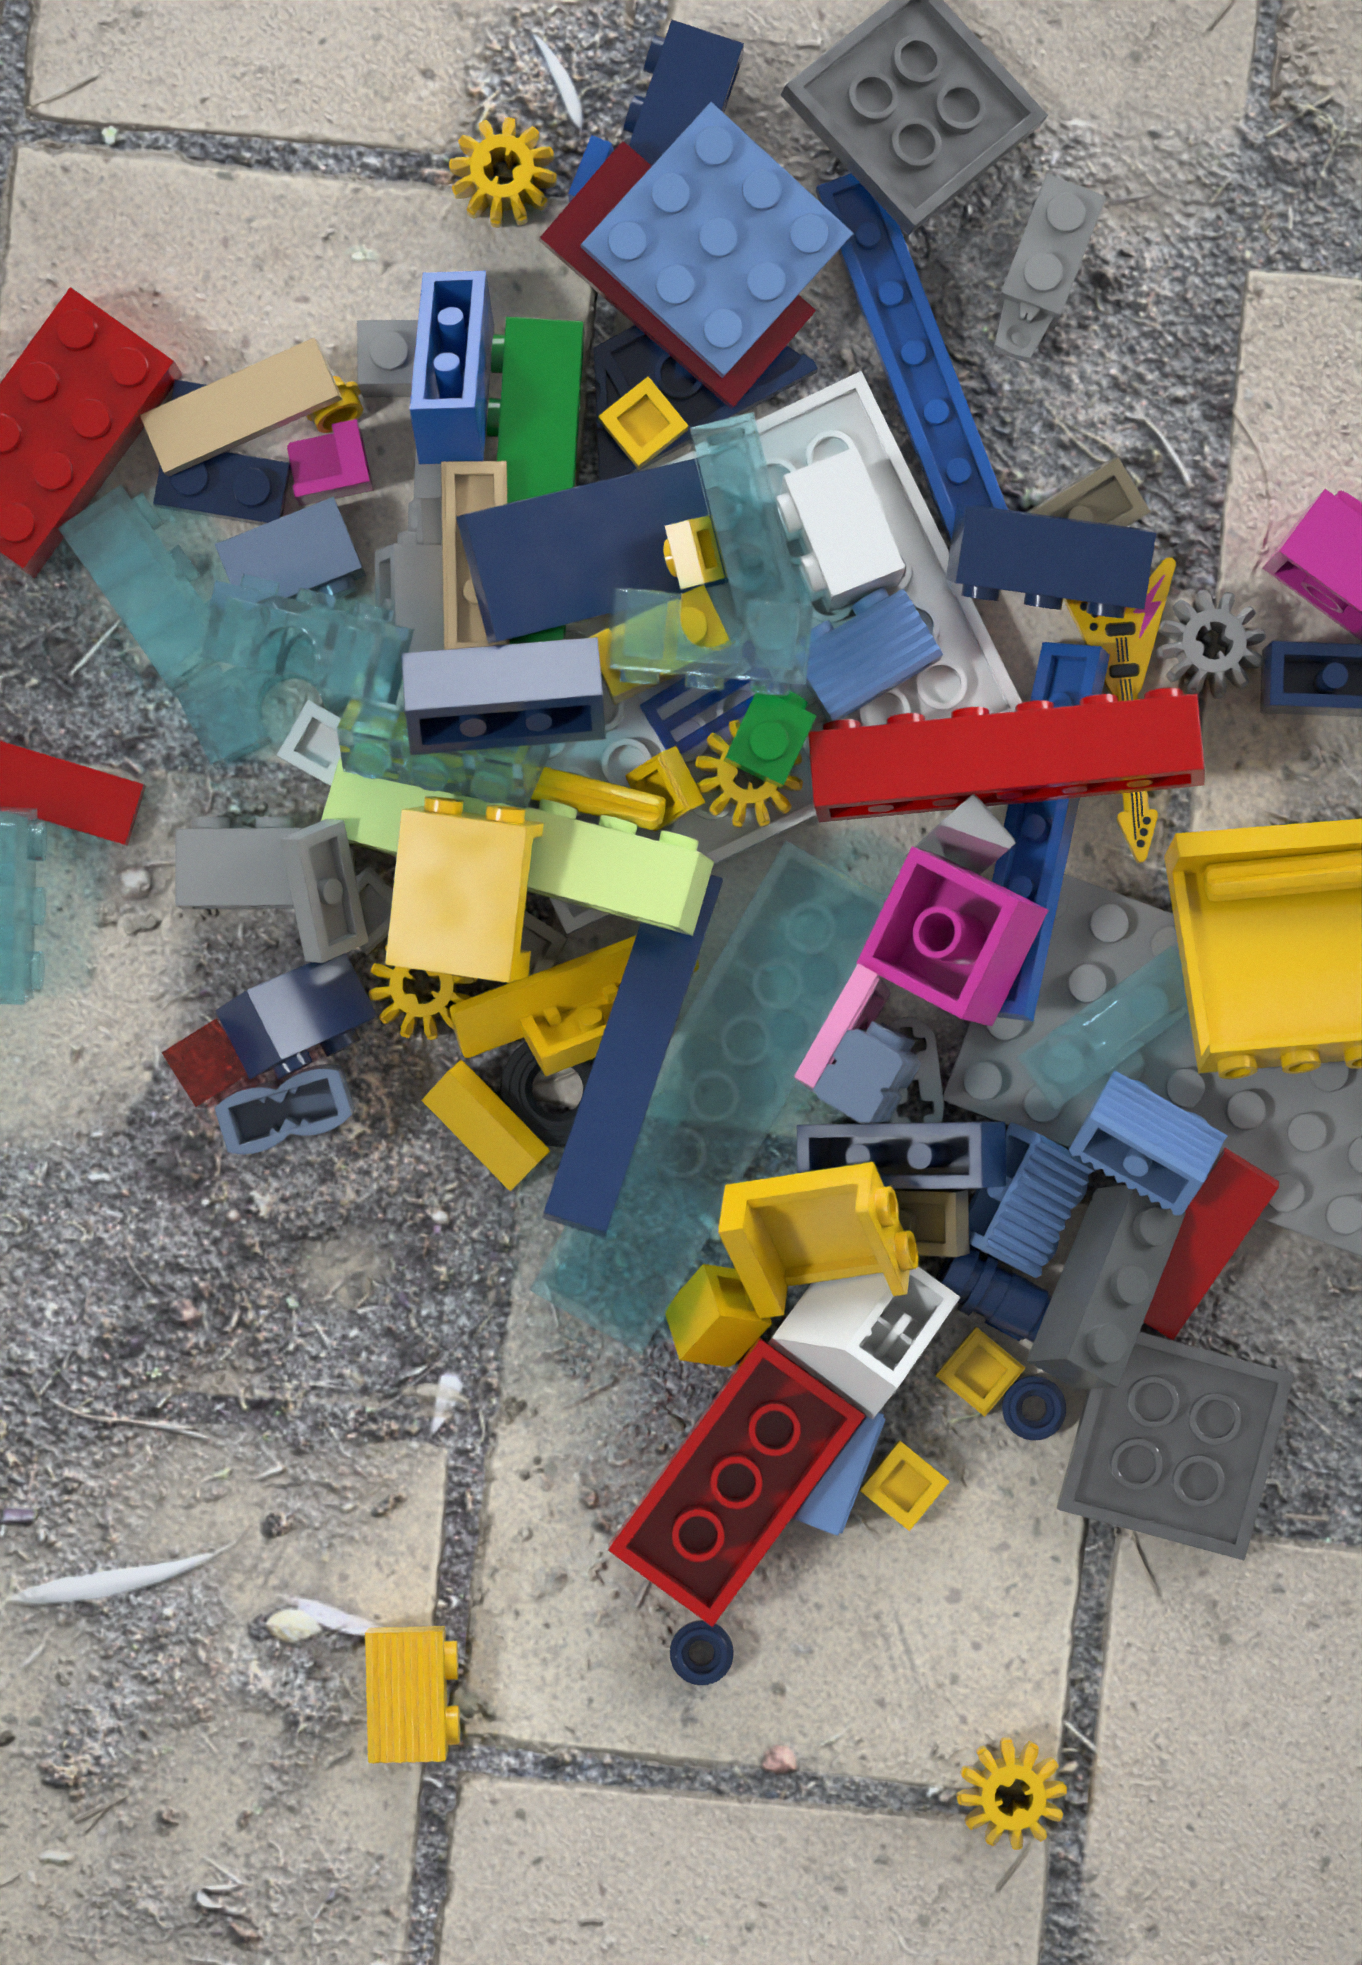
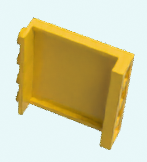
M1362 819L1175 833L1164 855L1198 1073L1218 1072L1219 1077L1222 1079H1239L1255 1074L1258 1071L1257 1068L1282 1066L1284 1073L1299 1074L1316 1070L1321 1066V1063L1345 1061L1348 1068H1362V887L1213 902L1207 898L1204 886L1206 867L1214 863L1362 849Z

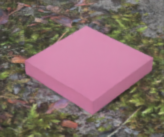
M857 964L794 1077L813 1093H815L813 1089L828 1064H836L837 1061L833 1054L846 1031H854L855 1029L867 1030L871 1022L876 1021L891 995L890 989L878 974Z

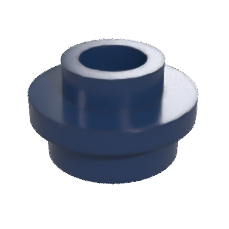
M1028 1376L1014 1382L1006 1391L1002 1401V1414L1006 1425L1017 1436L1027 1440H1043L1055 1434L1062 1426L1066 1416V1401L1062 1391L1052 1381L1039 1376ZM1030 1396H1039L1045 1403V1412L1037 1420H1029L1022 1413V1404Z
M704 1620L689 1622L676 1632L671 1641L670 1661L672 1667L688 1683L694 1685L715 1683L726 1675L733 1662L734 1650L731 1638L716 1623L712 1627ZM704 1640L713 1646L714 1655L709 1662L700 1664L691 1659L689 1649L694 1642Z

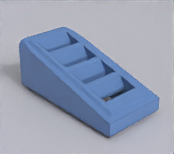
M879 1411L873 1420L865 1415L793 1515V1519L837 1536L839 1533H843L886 1420L882 1411Z

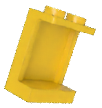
M426 796L424 806L402 809L385 965L506 983L528 977L531 951L520 950L532 842L534 838L542 836L544 823L525 820L526 809L487 805L486 815L463 812V800Z
M874 1162L725 1185L718 1234L759 1319L784 1315L788 1286L883 1273L893 1296L907 1295L910 1270L916 1269L918 1266L917 1243L912 1231L903 1230L899 1221V1207L896 1194L891 1186L884 1187Z

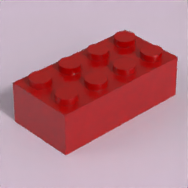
M71 287L0 383V555L34 579L143 430L144 424L140 415L159 407L172 390L175 379L179 380L182 376L174 360Z
M759 1337L609 1542L608 1551L713 1627L865 1417L864 1413Z

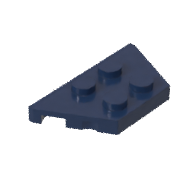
M633 325L594 347L599 481L636 473L816 374L818 367L813 359L804 353L803 355L799 354L786 345L731 409L636 325ZM646 377H649L688 424V431L638 470L599 422L598 416Z

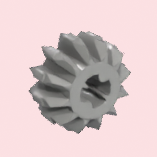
M1200 590L1196 594L1195 600L1197 612L1189 603L1180 599L1172 608L1181 623L1163 620L1159 625L1158 631L1176 642L1160 646L1156 650L1157 658L1166 660L1177 657L1179 663L1169 670L1166 677L1170 682H1174L1185 672L1192 675L1187 686V694L1198 695L1203 688L1205 679H1207L1213 698H1222L1226 695L1225 677L1235 687L1242 689L1249 683V679L1241 665L1257 669L1264 661V658L1259 653L1246 648V646L1259 644L1266 639L1264 630L1254 629L1245 631L1243 627L1255 616L1256 611L1253 607L1249 606L1244 608L1237 616L1231 614L1230 611L1235 602V595L1233 593L1226 592L1220 599L1217 609H1214L1209 591ZM1210 630L1219 633L1217 644L1226 648L1225 655L1222 651H1219L1212 659L1203 656L1204 644L1196 641L1197 633L1200 638H1203Z

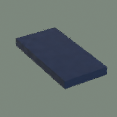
M695 458L456 516L488 644L667 599L701 586L697 585L680 589L678 577H674L670 573L664 557V542L668 539L665 526L709 515ZM725 578L705 583L704 586L709 588L725 584Z

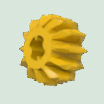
M505 118L502 125V134L497 135L493 134L491 124L487 120H483L478 124L483 141L479 143L470 136L462 135L458 140V144L463 153L468 157H456L449 161L450 172L459 177H464L452 185L453 195L456 199L472 197L466 209L468 216L472 219L481 216L490 207V222L494 228L502 226L504 211L512 210L518 225L526 224L528 220L523 204L527 202L535 209L543 211L547 207L548 201L543 192L538 188L548 189L556 186V173L543 168L554 160V152L551 147L534 149L539 139V131L535 127L526 129L519 138H516L514 118ZM506 161L508 170L513 165L517 166L512 170L513 181L501 185L498 176H495L493 181H490L489 179L494 176L493 165L497 162Z
M738 720L729 722V734L732 741L740 727ZM711 733L707 737V743L710 748L721 757L716 759L709 756H698L695 766L702 771L717 773V776L704 779L696 785L701 795L717 790L721 791L722 794L713 801L709 808V812L713 816L720 815L728 804L732 803L736 805L732 817L733 827L741 828L743 826L746 808H754L758 825L765 827L770 823L769 813L765 806V803L768 801L783 814H787L791 810L792 805L789 800L777 791L779 787L763 779L764 784L757 789H753L751 782L748 783L747 790L735 784L738 775L737 768L724 761L730 746L715 733ZM800 753L798 754L792 768H795L802 763V756ZM788 775L782 789L801 791L803 780L796 776Z
M374 963L371 973L380 978L390 980V984L388 987H376L370 990L369 997L372 1001H383L390 998L394 1000V1003L384 1009L379 1015V1019L384 1024L393 1022L403 1011L407 1013L400 1030V1035L405 1038L412 1037L418 1019H423L424 1033L427 1039L436 1040L438 1038V1027L435 1017L440 1015L446 1024L454 1030L449 1010L453 1002L459 1003L472 998L469 995L457 993V986L472 985L478 981V978L426 971L429 977L440 979L441 987L439 993L431 991V994L435 997L433 1001L422 1004L417 995L407 994L406 991L408 979L415 982L416 979L412 974L419 969L395 966L392 970L382 964Z
M1001 1738L1000 1751L1002 1758L996 1760L993 1759L989 1749L982 1745L976 1749V1753L985 1766L984 1770L981 1772L972 1766L966 1765L962 1766L960 1770L962 1778L977 1786V1788L963 1789L956 1793L959 1805L978 1806L967 1815L965 1823L970 1830H973L990 1821L985 1831L984 1839L991 1846H995L999 1842L1004 1829H1007L1012 1849H1022L1024 1841L1021 1830L1027 1827L1030 1828L1033 1836L1041 1842L1047 1838L1043 1825L1038 1821L1041 1815L1058 1822L1063 1817V1812L1059 1807L1046 1801V1799L1060 1798L1067 1794V1787L1064 1782L1056 1780L1045 1781L1056 1772L1059 1765L1053 1757H1050L1033 1766L1038 1756L1039 1747L1032 1741H1028L1024 1745L1019 1758H1015V1748L1011 1738ZM1015 1779L1023 1780L1020 1786L1025 1795H1027L1023 1802L1012 1800L1008 1808L1001 1807L1000 1805L1003 1804V1800L999 1793L996 1792L999 1785L1010 1787Z

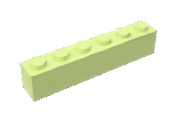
M363 753L361 763L339 758L321 821L325 819L344 820L350 845L397 857L402 809L424 806L426 796L463 800V812L486 815L487 805L526 809L525 820L544 823L542 836L534 838L532 842L527 892L693 936L714 864L713 860L696 851L699 841L668 831H661L659 841L636 835L638 825L606 815H601L598 825L576 820L578 809L541 799L538 809L516 804L517 793L488 784H481L479 794L457 788V777L431 769L422 768L419 778L398 773L400 766L398 762L374 754Z

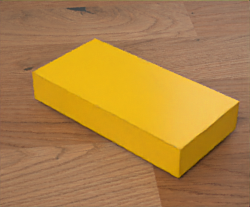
M462 1060L449 1069L421 1100L509 1191L515 1188L550 1152L549 1148Z

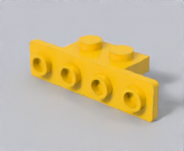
M636 935L452 1005L450 1007V1014L458 1045L463 1056L471 1058L524 1037L545 1076L595 1058ZM698 959L693 973L696 972L700 967Z

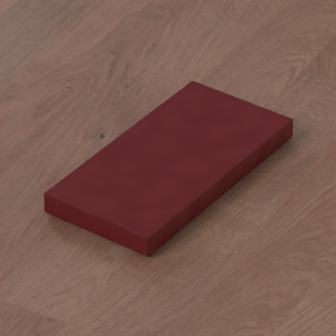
M622 141L539 237L538 241L732 409L816 312V309L798 295L723 378L720 377L581 248L583 241L652 167L629 145Z

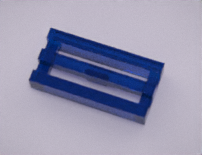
M747 638L641 703L639 708L664 749L667 750L677 746L682 756L707 741V737L711 733L718 734L729 727V722L733 720L739 721L744 718L754 695L678 742L671 735V731L756 679L762 690L769 693L773 686L778 685L771 678L768 669L763 661L760 660L755 652V648ZM744 658L749 668L662 720L657 711Z

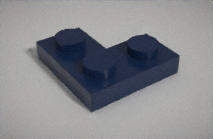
M175 379L171 401L204 387L206 384ZM230 450L169 477L164 474L160 465L153 504L156 508L264 525L283 517L291 465L289 462L230 453Z

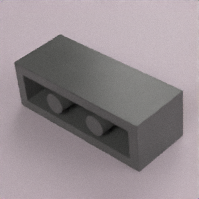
M1127 1185L1095 1188L1027 1362L1075 1389L1118 1388L1186 1212L1182 1215L1174 1216L1171 1208L1162 1209L1160 1202H1151L1148 1195L1140 1196L1137 1189H1128Z

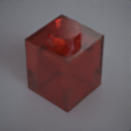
M217 1018L161 1052L197 1108L207 1107L250 1080L224 1027Z

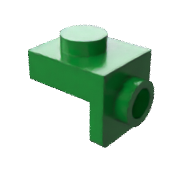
M773 686L769 693L758 688L724 761L782 789L817 715L805 710L808 705L807 700L787 689Z

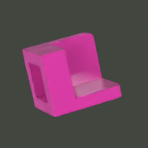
M357 419L332 424L333 433L293 441L287 445L294 485L292 486L299 506L318 503L333 496L335 499L374 491L362 432Z

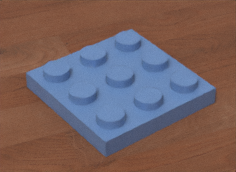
M710 102L583 241L581 248L723 378L849 240L853 232L716 105Z

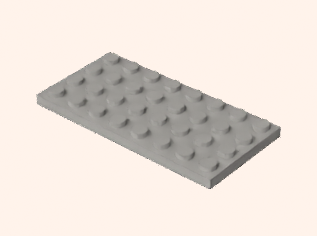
M1064 874L1033 1022L997 1017L993 1026H988L970 1021L943 1094V1102L997 1122H1005L1007 1126L1013 1122L1041 1134L1061 1146L1070 1148L1093 1103L1115 1070L1131 1080L1145 1083L1153 1093L1186 1112L1200 1115L1210 1126L1226 1134L1227 1137L1215 1159L1218 1158L1226 1147L1279 1181L1278 1190L1258 1219L1362 1257V1068H1348L1345 1061L1321 1063L1318 1069L1299 1074L1284 1073L1282 1066L1257 1068L1258 1071L1255 1074L1239 1079H1222L1219 1077L1218 1072L1198 1073L1173 914Z

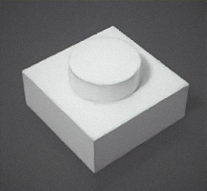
M307 700L277 756L331 786L339 758L350 760L365 732Z

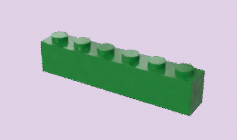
M506 317L505 335L493 334L491 373L502 374L501 398H489L487 436L498 437L497 461H506L507 504L575 487L585 335L583 321ZM566 624L510 638L509 645L565 640Z

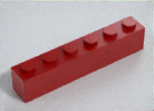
M1159 688L1146 692L1144 699L1118 701L1116 695L1097 694L1080 699V705L1054 708V704L1050 701L1035 700L1016 705L1015 712L989 714V709L984 707H965L952 711L951 718L925 720V716L918 713H903L888 717L886 719L887 724L862 727L860 721L852 719L830 721L823 724V730L808 733L813 799L819 823L955 810L973 794L987 807L1204 786L1205 766L1197 694L1183 695V690L1179 688Z

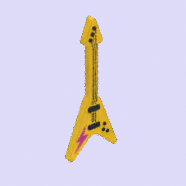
M1165 558L1150 576L1145 609L1126 607L1124 618L1086 613L1088 602L1063 598L1085 645L1101 646L1110 654L1104 685L1109 694L1118 697V701L1139 699L1138 694L1144 683L1176 566L1173 558ZM1148 791L1122 793L1124 811L1117 815L1116 821L1135 861L1141 864L1145 862L1148 856L1158 812L1155 809H1149Z

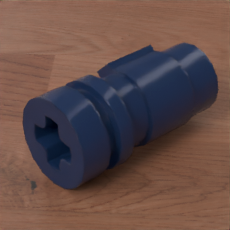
M969 1245L970 1254L945 1258L935 1279L961 1297L957 1302V1309L960 1312L969 1316L974 1311L985 1317V1324L1017 1341L1027 1339L1034 1343L1052 1298L1049 1291L1013 1272L1010 1274L997 1267L998 1260L988 1254L980 1258V1250Z

